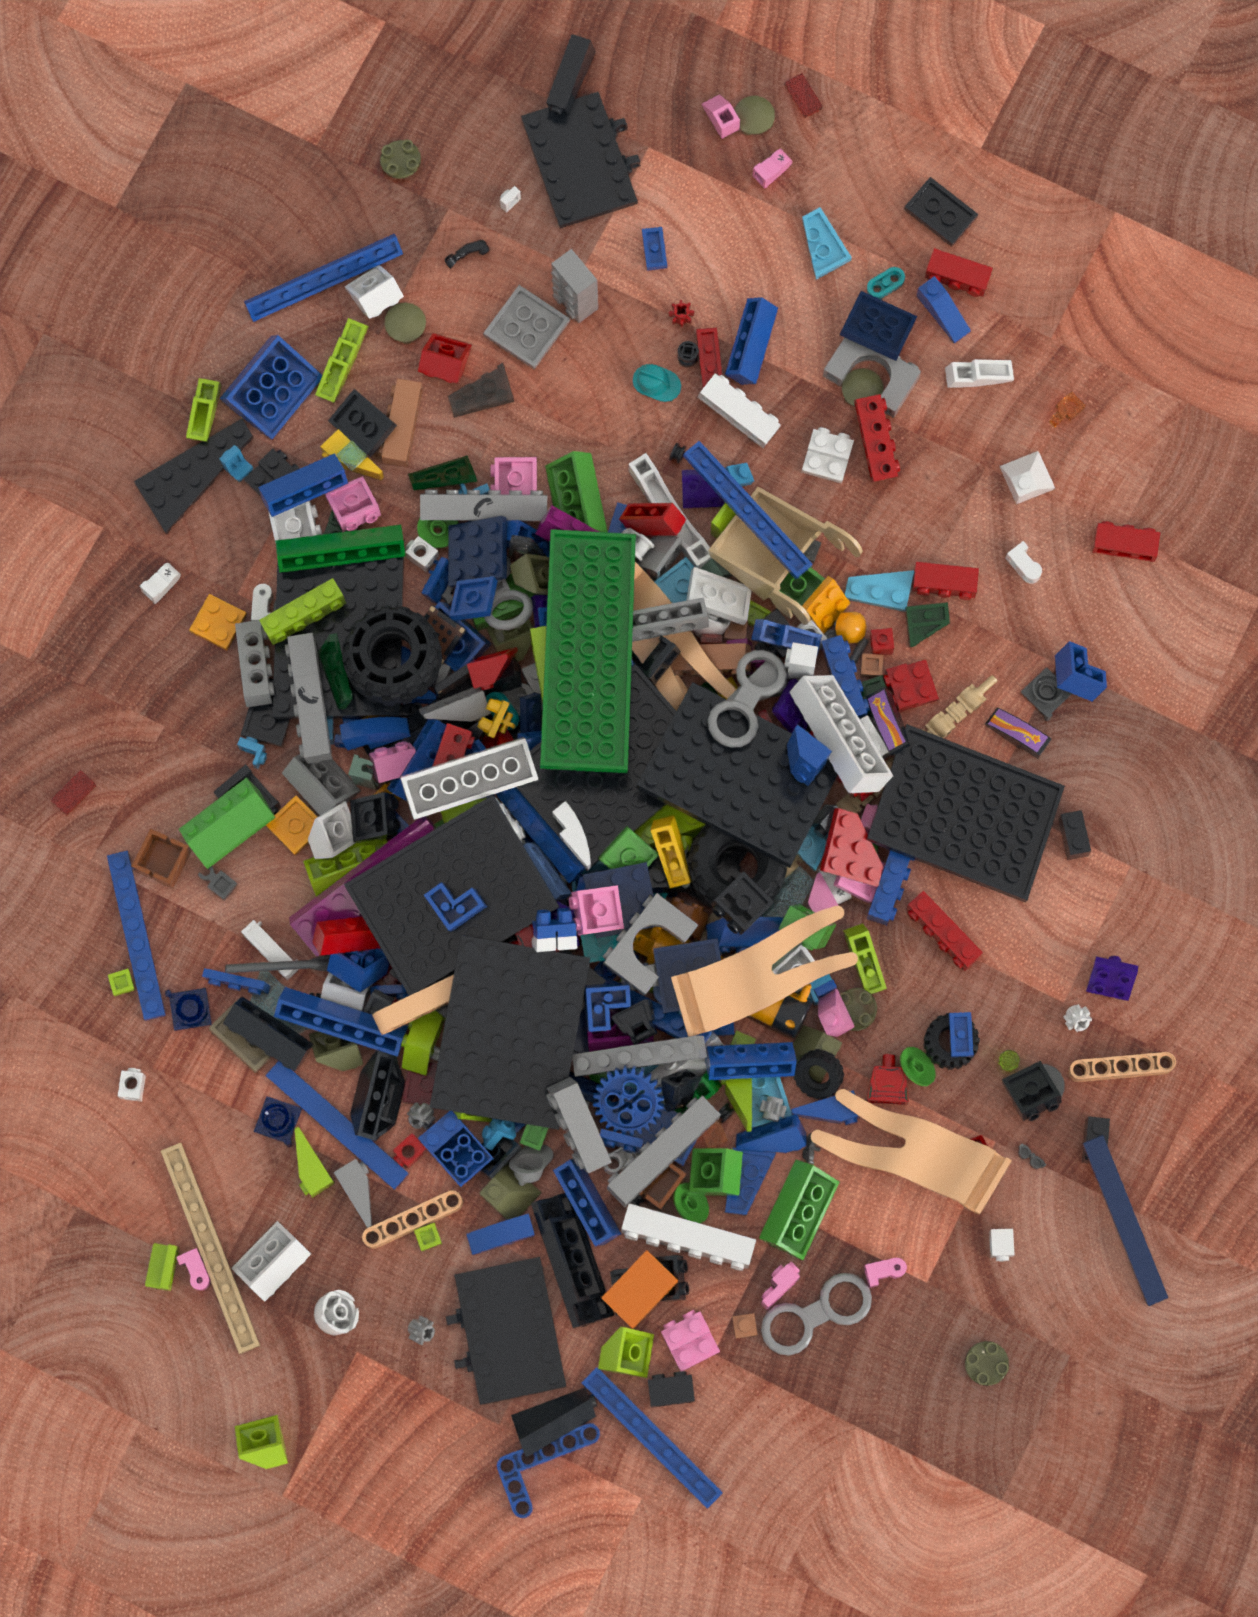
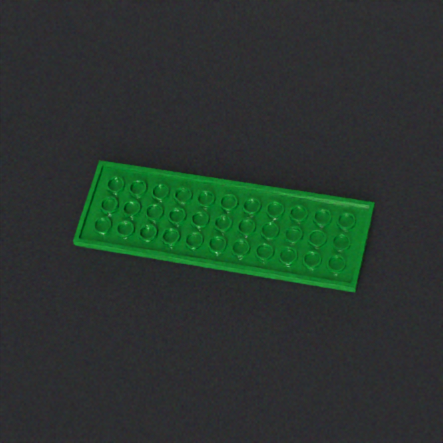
M551 529L540 769L627 773L636 534Z

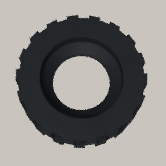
M820 1049L810 1050L797 1063L794 1080L797 1087L801 1089L800 1091L807 1094V1096L814 1099H826L833 1096L842 1084L844 1068L840 1064V1060L832 1053L830 1054L826 1050L822 1051ZM814 1065L824 1068L829 1074L828 1081L825 1083L815 1081L809 1075V1069Z

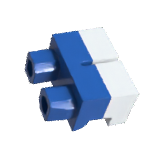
M568 908L557 909V919H551V912L549 910H537L536 921H532L534 929L532 947L536 952L555 951L556 949H577L576 923L572 920L571 911Z

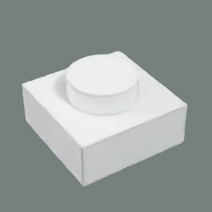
M515 186L511 190L507 189L501 195V208L507 213L521 200V193Z

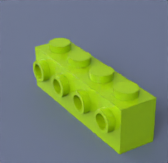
M332 578L261 618L259 621L272 645L282 642L295 632L303 630L309 624L319 621L332 611L340 609L346 604V601Z

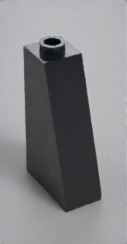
M571 34L546 101L551 112L558 115L569 113L596 53L591 40Z
M586 1387L511 1415L525 1457L530 1456L596 1417L593 1408L597 1407L593 1394L588 1395Z

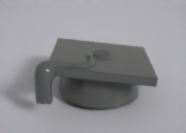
M1047 667L1020 692L1044 715L1045 721H1049L1052 713L1072 695V693L1057 688V678Z

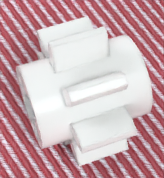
M1079 1004L1068 1008L1066 1015L1063 1016L1068 1029L1074 1028L1076 1032L1085 1030L1089 1026L1090 1021H1092L1087 1007L1081 1008Z

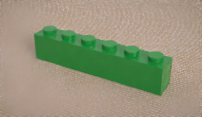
M401 525L275 540L279 573L406 557Z

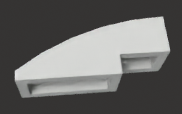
M974 359L972 362H952L945 367L948 388L994 385L1014 380L1011 360Z
M565 801L552 812L553 817L564 829L560 833V838L584 867L589 870L591 868V860L585 833L574 811Z

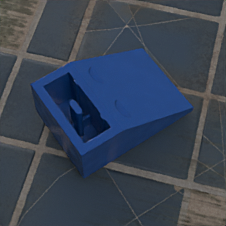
M453 1111L447 1112L418 1138L433 1158L460 1187L494 1159L461 1120L457 1118Z

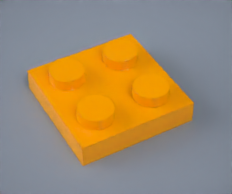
M827 576L802 607L807 611L816 626L825 634L839 615L849 606L850 602L835 580Z
M209 594L189 631L228 650L236 635L235 624L242 623L247 613Z
M297 795L275 814L276 818L266 825L294 855L299 853L309 843L308 837L314 820L317 818Z

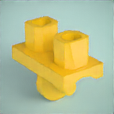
M489 699L485 709L494 712L495 715L492 721L481 717L477 727L486 732L485 735L491 738L495 737L500 723H502L499 730L501 733L505 734L508 727L514 729L515 724L510 722L513 714L507 712L505 719H503L510 703L504 700Z

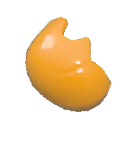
M859 612L841 613L836 621V635H842L843 640H847L848 643L860 642L865 637L867 630L864 616Z

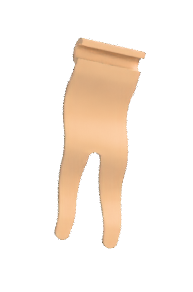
M635 562L633 611L671 604V601ZM691 631L663 636L674 643L681 651L680 654L725 698L728 699L736 691L710 661ZM659 637L632 642V650L642 664L660 642ZM670 665L655 686L677 711L685 695Z
M834 906L808 915L737 954L703 968L671 977L687 1036L691 1037L712 1031L745 1018L780 1001L818 978L854 966L858 961V957L855 953L850 952L816 960L780 974H775L772 971L773 964L815 932L841 919L844 916L843 908L841 906Z
M840 1089L836 1092L835 1097L838 1102L877 1128L903 1138L905 1145L902 1148L869 1146L848 1141L821 1130H815L811 1133L813 1143L844 1160L863 1167L901 1176L929 1190L956 1200L970 1211L979 1215L1012 1161L1007 1157L999 1155L995 1150L986 1145L967 1139L932 1122L881 1109L845 1089Z

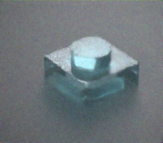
M351 441L337 454V457L353 471L367 458V455Z

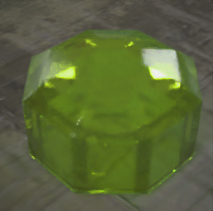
M1006 1050L1000 1054L998 1064L1002 1070L1011 1072L1018 1068L1020 1058L1015 1051Z

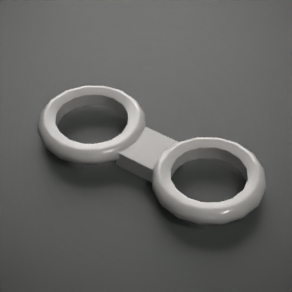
M507 556V577L510 575V572H511V568H510L511 560H510V558H509L508 556ZM506 579L498 580L491 615L484 617L490 627L498 630L518 628L531 617L533 611L532 600L523 592L510 590ZM506 600H517L524 605L521 614L511 620H498L492 615L494 608Z
M753 650L745 654L739 660L736 668L737 680L741 688L735 699L725 700L717 704L710 711L707 720L708 728L712 737L721 745L733 748L749 744L756 736L758 730V720L753 710L760 697L774 695L784 686L787 677L786 669L781 659L771 652ZM754 660L768 661L777 671V681L769 687L755 686L746 677V666ZM726 710L741 712L749 722L748 732L739 738L725 736L717 726L719 714Z
M841 1273L834 1275L825 1282L820 1291V1300L805 1308L792 1303H782L775 1305L767 1311L761 1326L763 1340L772 1351L780 1355L790 1356L800 1353L810 1343L813 1336V1328L829 1320L840 1325H852L866 1317L871 1308L872 1296L870 1289L862 1278L854 1274ZM850 1282L860 1289L863 1302L860 1310L854 1315L840 1316L830 1307L828 1301L829 1293L836 1284ZM792 1312L803 1321L804 1335L796 1345L782 1346L772 1338L770 1324L779 1313Z

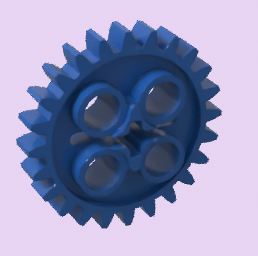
M624 1065L623 1072H620L616 1067L614 1075L608 1071V1079L601 1077L600 1082L602 1085H596V1090L599 1092L594 1093L593 1098L598 1100L594 1101L593 1106L599 1107L595 1111V1115L602 1114L599 1122L607 1121L606 1129L613 1126V1132H617L620 1129L622 1134L625 1135L626 1131H629L630 1135L633 1136L634 1130H637L641 1135L643 1127L649 1131L650 1123L657 1124L655 1117H661L662 1113L659 1110L664 1108V1104L660 1102L664 1100V1096L659 1095L662 1092V1087H655L658 1080H650L652 1073L645 1076L643 1075L644 1068L638 1073L635 1066L632 1067L631 1071H628L627 1066ZM632 1082L637 1088L629 1090L625 1085ZM639 1091H645L644 1093L637 1095ZM616 1095L619 1098V1100L617 1102H611L608 1099V1096ZM625 1098H627L628 1100H631L633 1098L632 1104L630 1102H626L624 1104ZM640 1100H647L650 1105L642 1107L638 1102ZM620 1107L618 1111L613 1112V1109ZM629 1112L632 1117L624 1119L621 1113Z

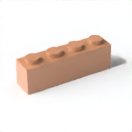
M397 379L396 385H392L391 397H393L392 405H388L387 417L397 426L387 437L384 444L380 446L379 456H382L383 464L408 468L423 391L421 382Z
M746 643L699 644L722 675H724V672H731V675H737L736 668L739 660L745 654L751 652V646ZM681 654L671 664L675 676L679 675L682 677L683 673H691V676H701ZM751 662L746 666L745 672L751 671Z

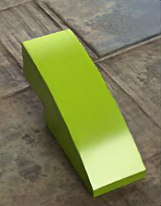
M199 378L196 396L193 398L186 438L208 441L219 400L220 382Z

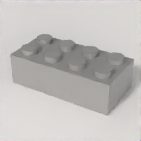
M570 249L551 263V281L554 293L552 295L558 304L562 303L566 307L567 315L572 320L575 318L580 323L598 310V284L595 276L575 252Z
M569 1077L547 1087L549 1094L546 1095L549 1105L557 1111V1114L554 1115L559 1127H562L566 1132L563 1134L566 1144L575 1152L572 1154L576 1166H579L580 1170L584 1169L587 1173H590L612 1163L578 1083Z

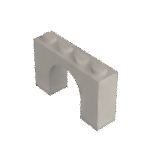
M844 338L824 368L823 377L841 387L845 377L858 363L875 361L885 367L890 377V382L881 395V398H885L887 410L884 412L894 418L920 378L921 371L918 366L901 360L900 356L895 361Z
M657 893L654 897L649 895L642 905L645 907L641 914L636 912L629 922L632 924L627 932L623 929L616 939L619 942L614 949L610 947L603 956L606 959L603 965L643 995L649 991L658 979V976L637 960L633 951V941L636 934L646 927L656 926L663 928L684 944L698 926L697 923Z

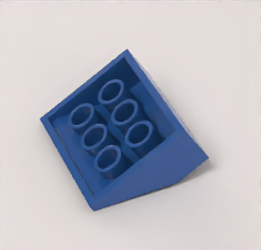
M272 335L219 399L272 440L321 381L322 374L279 335Z

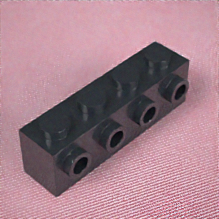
M243 996L234 1003L223 1022L230 1031L238 1033L248 1043L256 1045L266 1055L274 1057L284 1067L296 1071L303 1063L314 1045Z

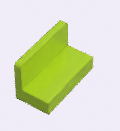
M153 1244L145 1282L146 1287L171 1291L177 1264L176 1257L180 1249L178 1246Z

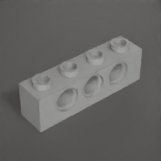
M704 597L634 610L632 642L660 637L661 635L666 636L708 628L709 622Z
M259 620L236 623L241 678L246 706L272 704L271 695H275L273 682L269 683V677H272L271 664H267V658H270L269 646H265L264 640H268V636Z

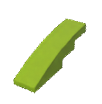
M348 318L342 336L339 337L334 352L329 357L317 388L316 396L334 403L336 402L369 326Z

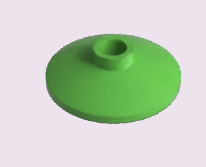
M419 518L417 532L419 537L432 547L445 548L448 547L449 525L458 524V521L420 520ZM440 528L441 532L435 533L434 529Z
M907 1047L900 1055V1063L906 1076L920 1086L932 1084L936 1073L930 1058L918 1048Z
M690 1183L680 1184L673 1195L678 1213L683 1219L696 1223L704 1222L709 1215V1204L705 1195L689 1192Z

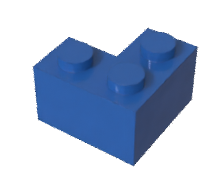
M1069 641L1055 655L1057 688L1089 701H1093L1107 688L1106 671L1088 664L1087 648Z
M441 882L424 894L443 924L451 932L487 907L475 888L469 889L455 899L445 883Z
M381 948L365 950L362 953L354 951L331 954L327 971L358 992H362L387 974L389 961Z
M627 982L585 985L584 998L587 1030L589 1032L611 1030L609 1009L631 1007L630 985Z

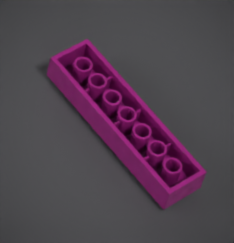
M428 816L416 820L289 917L291 927L316 957L319 956V953L312 941L317 922L362 917L344 884L437 829Z

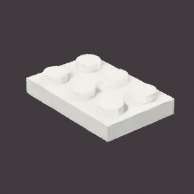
M696 567L691 570L686 601L704 597L707 613L745 625L748 619L751 590L742 583Z

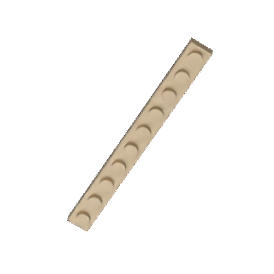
M178 1143L161 1150L239 1354L257 1348L260 1346V1343L183 1145Z

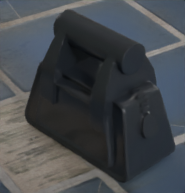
M644 999L611 1017L624 1034L630 1035L634 1045L657 1034L653 1025L655 1020L653 1003L649 999ZM646 1026V1030L637 1034V1029Z
M688 1069L663 1077L661 1085L665 1110L670 1112L686 1106L692 1100L702 1077Z

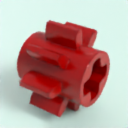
M682 300L676 305L672 303L671 308L674 311H669V317H674L672 320L673 325L678 323L682 328L685 323L691 324L692 320L689 316H694V310H689L691 303L685 304Z

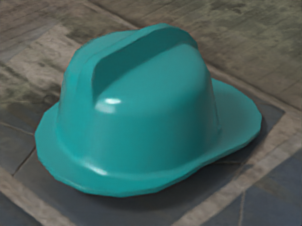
M642 365L633 375L632 381L635 389L639 393L662 402L672 401L681 392L679 377L672 371L658 365Z

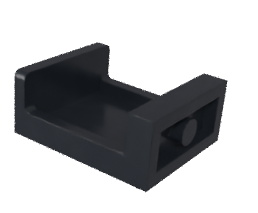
M246 764L213 792L215 797L219 799L247 778L259 789L274 815L279 812L278 808L281 807L279 801L270 794Z

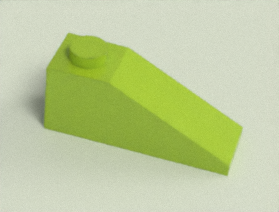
M862 923L843 930L849 952L855 953L858 957L855 967L863 989L871 994L887 989L868 929Z
M752 1078L721 1080V1085H725V1094L747 1132H751Z
M297 1127L295 1128L299 1178L302 1181L299 1186L305 1195L310 1194L313 1198L335 1183L300 1128Z

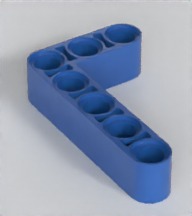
M590 1423L577 1427L550 1443L555 1447V1452L551 1456H545L542 1449L533 1453L534 1461L531 1464H524L522 1462L523 1449L507 1454L498 1460L497 1469L511 1508L517 1517L527 1518L533 1511L532 1502L520 1472L596 1443L600 1438V1431L596 1425ZM587 1428L595 1429L597 1433L595 1439H585L584 1431ZM573 1436L576 1440L574 1447L566 1448L563 1445L564 1438ZM504 1460H511L513 1462V1469L510 1472L502 1471L501 1463ZM512 1481L520 1482L521 1490L518 1493H511L509 1491V1484ZM526 1502L529 1505V1510L526 1514L521 1515L517 1512L516 1507L518 1503Z

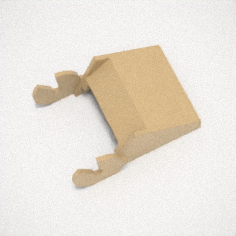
M757 487L751 495L753 500L803 554L822 532L839 550L843 551L845 544L855 557H860L862 554V547L857 540L828 521L822 523L760 487ZM735 515L708 550L710 557L762 600L770 598L776 608L785 616L791 619L794 614L803 625H807L811 620L807 611L798 602L779 591L781 589L780 584L789 571L745 523Z

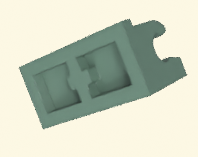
M354 754L348 775L355 785L378 790L379 784L372 779L373 770L367 767V765L374 766L373 763Z

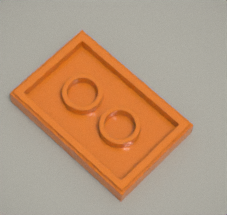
M646 1250L601 1298L634 1329L679 1281Z

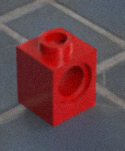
M892 628L871 630V654L893 655L894 640Z
M411 1133L393 1149V1152L396 1154L393 1158L401 1167L406 1165L409 1169L428 1150ZM406 1147H412L415 1150L414 1155L410 1158L403 1156V1150Z

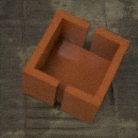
M150 828L131 867L135 872L150 879L154 878L155 881L173 889L192 850L188 845L173 838L170 840L168 836Z
M671 1164L639 1196L645 1195V1201L661 1212L673 1196L674 1191L686 1178V1173Z

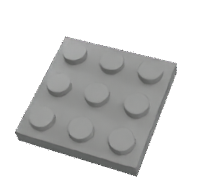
M519 285L484 331L483 336L535 370L568 325L570 318Z

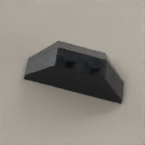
M375 1051L360 1071L350 1112L355 1135L376 1141L395 1126L405 1087V1080L397 1063V1056Z

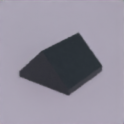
M502 1137L492 1150L486 1149L494 1159L481 1169L480 1172L491 1181L522 1150L521 1146L513 1139Z

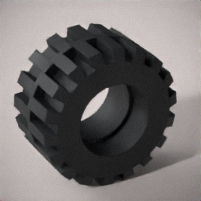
M949 1013L938 1016L930 1023L924 1035V1049H926L927 1057H930L932 1059L931 1062L934 1065L935 1063L938 1064L942 1069L946 1067L948 1070H953V1068L959 1069L964 1065L966 1066L973 1057H951V1053L945 1051L940 1046V1034L945 1030H949ZM972 1021L974 1057L979 1048L980 1038H978V1029H975V1024Z

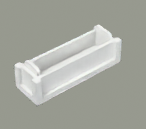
M253 920L241 931L243 936L269 962L293 961L261 928L263 925L261 921L256 923ZM299 969L277 971L288 981Z

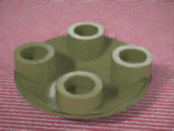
M749 96L737 104L734 111L740 119V129L745 135L761 134L773 126L775 119L774 108L765 98Z
M411 140L394 141L385 145L381 150L380 164L383 171L390 177L397 179L407 178L413 175L420 166V152Z
M400 303L393 306L385 317V329L389 336L404 344H409L419 338L426 327V318L423 311L411 303Z
M865 368L851 371L842 383L844 400L855 407L854 400L878 394L882 395L883 382L874 371Z
M852 988L840 994L855 1026L851 1031H860L869 1027L877 1015V1003L873 995L861 988Z
M983 1341L975 1344L968 1351L965 1358V1369L974 1382L990 1386L999 1383L1009 1371V1359L1005 1350L1000 1345L990 1341Z

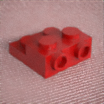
M926 659L886 669L883 679L886 688L890 687L898 712L939 700Z

